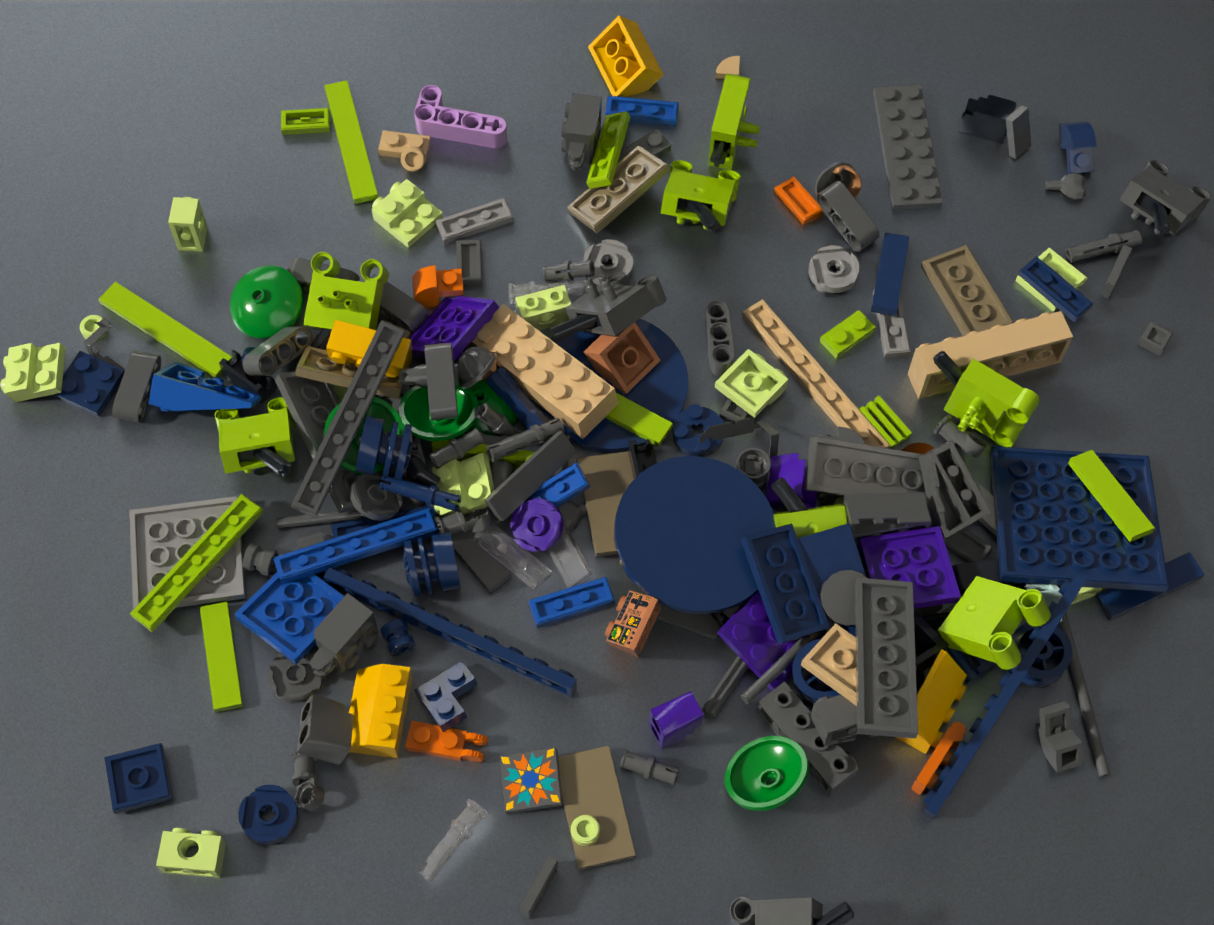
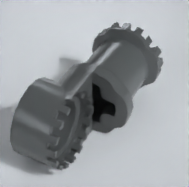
M950 415L945 416L941 420L942 423L939 422V425L935 426L934 434L941 435L947 442L952 441L955 447L959 445L966 453L970 452V456L973 454L972 457H979L987 447L986 441L978 434L968 432L967 430L960 431L958 426L951 421L952 417Z
M483 508V511L482 509H479L480 512L475 510V512L472 511L463 516L461 509H458L456 513L446 517H435L438 529L442 530L440 534L450 532V535L462 530L464 532L483 531L489 528L493 522L489 511Z
M295 752L292 754V762L295 768L292 784L296 786L295 799L297 800L295 803L298 807L313 812L320 808L325 795L322 787L318 786V777L315 774V762H317V759ZM312 792V793H313V795H311V798H312V799L309 800V803H307V802H308V797H309L310 793Z

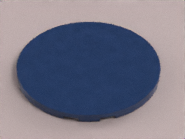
M643 319L636 321V324L661 361L627 394L621 392L597 373L583 353L602 334L581 331L560 341H555L553 336L550 338L554 343L614 387L616 393L673 423L676 416L684 408L688 391V373L684 358L673 340L655 325ZM537 404L539 410L549 421L555 419V417ZM604 418L584 439L580 438L563 424L564 434L570 435V441L591 451L604 453L627 452L628 441L636 440L637 446L646 444L645 439L607 418Z
M700 456L670 458L658 462L641 472L627 487L618 505L614 520L615 548L628 577L645 593L658 599L659 604L673 610L691 614L717 613L745 602L758 590L740 539L747 535L776 528L774 513L759 487L738 469L724 462Z

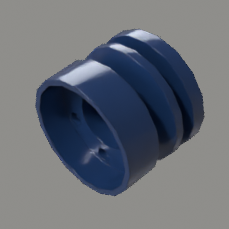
M366 416L355 472L373 475L377 465L382 464L383 477L388 478L389 469L392 466L396 467L394 479L401 481L402 475L408 467L413 445L412 425L405 424L403 435H398L399 422H394L390 433L384 432V419Z
M450 532L433 535L431 549H426L422 538H418L420 551L413 552L411 540L404 541L403 562L407 582L414 592L415 598L422 596L420 584L423 583L427 585L428 595L433 594V581H439L443 592L461 588Z

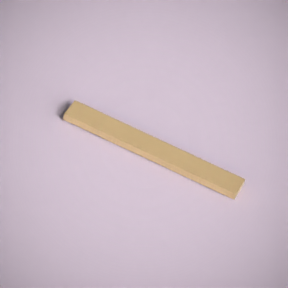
M763 299L743 311V318L837 427H845L855 431L862 437L866 445L890 449L889 443Z

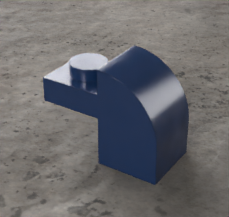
M1089 122L1059 124L1060 148L1066 149L1067 173L1094 171L1093 148L1097 146L1091 124Z

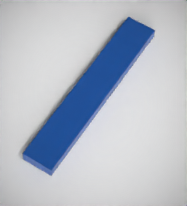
M430 508L273 557L281 584H285L328 570V568H335L403 546L404 541L411 540L412 543L418 541V538L425 539L437 535L438 529Z

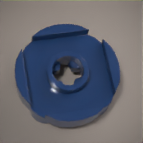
M697 404L690 405L688 409L681 411L673 422L672 434L674 443L682 453L688 456L704 454L708 456L713 454L720 448L723 439L713 441L712 437L705 439L704 443H700V436L702 434L693 435V428L700 427L704 432L709 426L723 424L724 421L716 412L709 408L701 407Z
M263 785L256 788L254 792L242 800L238 819L248 838L259 844H275L279 841H285L290 837L297 824L298 808L292 796L284 788L277 785ZM267 808H272L273 813L276 814L270 821H265V818L261 817V813L267 812Z

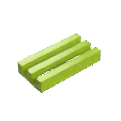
M329 108L281 110L282 135L330 132Z
M877 396L873 402H868L865 407L859 408L862 414L889 443L890 449H894L911 437L912 432L880 396ZM869 411H872V413L879 419L882 426L885 429H887L896 439L895 441H893L892 438L885 432V430L879 425V423L872 417Z

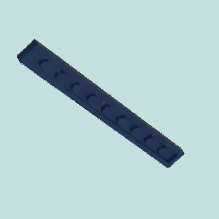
M328 568L324 575L325 582L339 593L344 595L348 593L363 604L396 619H405L407 624L572 698L577 689V679L570 672L563 669L557 671L550 668L548 663L542 659L528 658L524 656L521 650L511 646L506 648L491 636L484 635L482 637L475 634L473 629L464 624L455 625L440 613L433 615L425 611V608L418 603L411 602L409 604L402 601L397 594L391 591H386V593L380 591L373 583L367 580L360 582L345 570L338 569L336 571Z
M1076 574L1072 581L1068 578L1065 580L1058 593L1062 594L1059 602L1055 603L1052 601L1048 607L1051 612L1050 619L1043 626L1034 628L1029 636V639L1033 640L1028 650L1024 647L1020 650V663L1013 673L1007 670L999 683L1003 689L998 696L992 694L984 706L988 710L983 720L977 717L969 729L973 736L968 743L962 740L953 754L958 757L953 767L947 764L938 779L942 781L939 789L936 791L932 788L924 799L923 803L927 805L924 810L925 814L931 818L936 816L1087 579Z

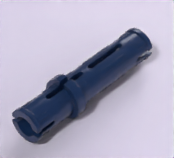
M389 474L388 478L383 476L381 478L391 482V485L380 482V489L383 491L426 502V505L430 507L436 505L453 512H457L459 509V505L449 501L461 503V495L441 491L439 487L434 485L428 487L401 479V481L395 480V476Z

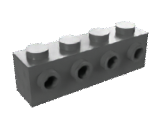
M783 682L758 702L756 711L778 736L787 737L802 747L808 759L810 775L829 797L856 776L859 768L857 767L858 763L855 757L850 752H845L838 743L824 746L811 719L812 708L808 709L803 704L800 693L794 687L790 688Z

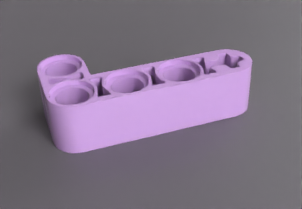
M427 85L420 91L414 110L416 130L419 134L489 148H501L507 143V127L503 118L443 107L441 89L435 85Z

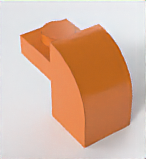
M432 265L418 270L412 277L413 299L426 309H434L440 303L439 297L464 295L462 268L436 270V265Z

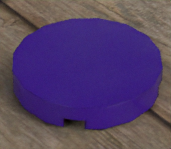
M540 498L523 502L513 513L510 523L515 542L523 549L536 553L544 552L554 547L561 538L564 528L563 516L558 507L552 502Z

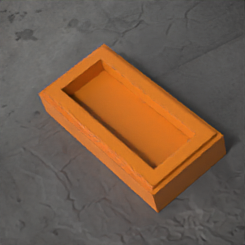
M794 176L774 188V193L803 226L823 214V210L817 201Z

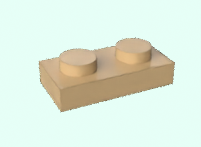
M383 130L378 148L379 156L401 158V154L405 149L418 147L425 153L427 161L431 139L430 136Z

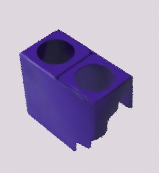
M798 453L773 456L771 459L766 498L770 506L777 512L788 511L771 488V485L782 477L785 478L807 509L815 508L817 492L804 490L807 468L805 466L806 460H798Z
M690 691L651 709L649 726L660 748L663 749L685 740L688 735L694 732L695 728L702 725L704 714Z

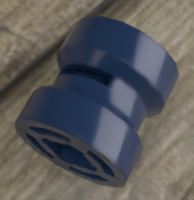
M405 619L392 620L384 624L380 629L383 639L388 642L387 649L392 657L404 655L416 646L413 637L407 632L409 628Z

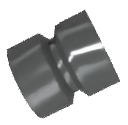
M756 447L742 450L738 454L735 468L749 477L761 491L766 487L771 467L768 454Z

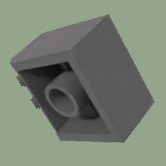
M573 93L571 103L566 104L565 117H567V120L563 122L561 137H563L562 152H566V162L574 171L580 170L583 164H592L601 131L602 97Z
M348 593L314 630V638L319 650L314 654L309 664L315 677L325 678L327 673H330L334 667L343 674L347 668L351 669L356 665L360 658V653L366 647H371L378 638L379 631L374 613Z

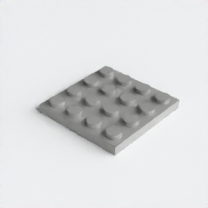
M238 496L129 510L133 610L234 503ZM242 536L176 608L246 598L244 569L242 567Z

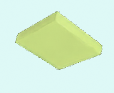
M1050 247L1038 257L1075 289L1078 290L1086 283L1087 277ZM1019 275L1017 276L1015 281L1053 312L1057 309Z

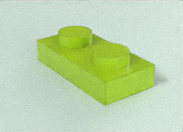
M858 310L822 335L820 342L837 359L874 333L876 327Z

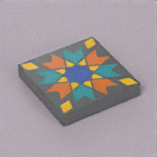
M556 747L500 756L506 814L563 805L558 751Z

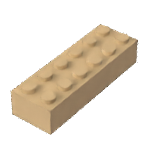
M504 304L494 313L492 320L485 324L478 332L477 337L470 342L471 348L484 347L491 352H495L501 366L513 378L522 392L553 417H558L567 428L582 439L619 404L614 387Z
M1061 311L1055 313L1046 312L1032 319L1022 318L1015 323L1008 325L999 324L989 330L981 332L972 331L962 337H948L942 342L922 344L915 349L908 376L917 398L920 400L954 391L956 387L934 363L933 357L940 351H945L963 372L974 358L1002 376L1007 377L1061 363L1073 335Z

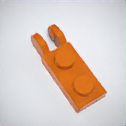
M412 720L405 749L457 761L463 759L483 762L484 754L479 751L464 750L465 743L485 746L489 738L481 734L467 733V731L454 728L442 732L438 725Z
M955 721V723L949 726L912 785L913 791L921 795L925 787L931 790L939 777L935 773L939 764L945 767L953 755L950 749H956L966 733L965 725Z

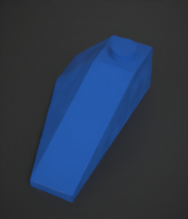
M174 362L153 374L149 404L158 406L159 410L166 412L252 408L261 401V396L239 386L223 385L224 380L219 377H214V379L205 377V371Z

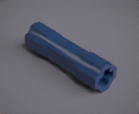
M503 367L497 369L486 379V383L502 398L527 430L532 425H541L549 422L544 414L534 406L516 385L513 378Z

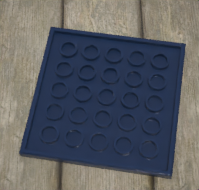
M991 446L990 463L1000 581L1063 585L1067 578L1072 581L1075 575L1079 574L1087 579L1082 587L1167 591L1169 586L1149 456L1095 453L1155 527L1152 534L1129 542L1068 464L1070 458L1085 452Z

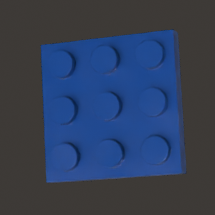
M277 572L234 615L236 620L296 665L317 644L314 638V630L344 596L315 574L281 584Z

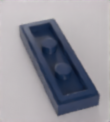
M1037 256L1019 271L1018 275L1074 323L1093 306L1089 299Z

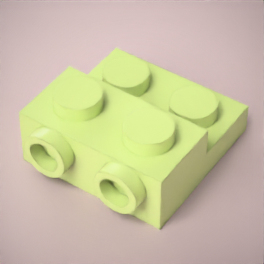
M408 179L402 183H394L390 189V194L385 198L378 197L372 205L374 221L408 248L436 224L435 220L443 218V212L425 199L424 192Z
M32 343L10 347L8 356H5L3 359L6 378L1 380V389L4 394L15 402L61 393L66 347L61 343L38 348Z
M748 349L715 382V388L755 418L768 404L771 405L786 390L788 378L783 371L769 365L760 354L753 353Z
M480 453L461 462L454 459L439 469H436V467L432 468L433 473L440 477L437 487L441 491L461 495V503L451 500L449 502L459 505L463 516L472 511L475 512V510L479 511V509L489 507L485 499L495 489L489 458L486 454ZM434 506L436 512L442 517L456 513L440 506Z

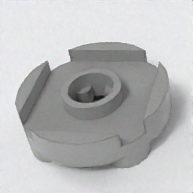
M602 240V243L595 246L594 244L591 245L585 252L584 261L593 260L595 265V275L586 276V278H592L593 283L596 285L600 284L598 278L603 274L608 277L617 272H625L627 279L632 274L633 256L629 253L628 247L617 240ZM612 260L613 266L606 267L602 262Z
M830 245L820 248L811 258L808 273L819 292L840 293L854 287L860 268L858 259L852 252L850 255L844 251L843 247ZM830 266H835L840 271L837 273L830 272Z

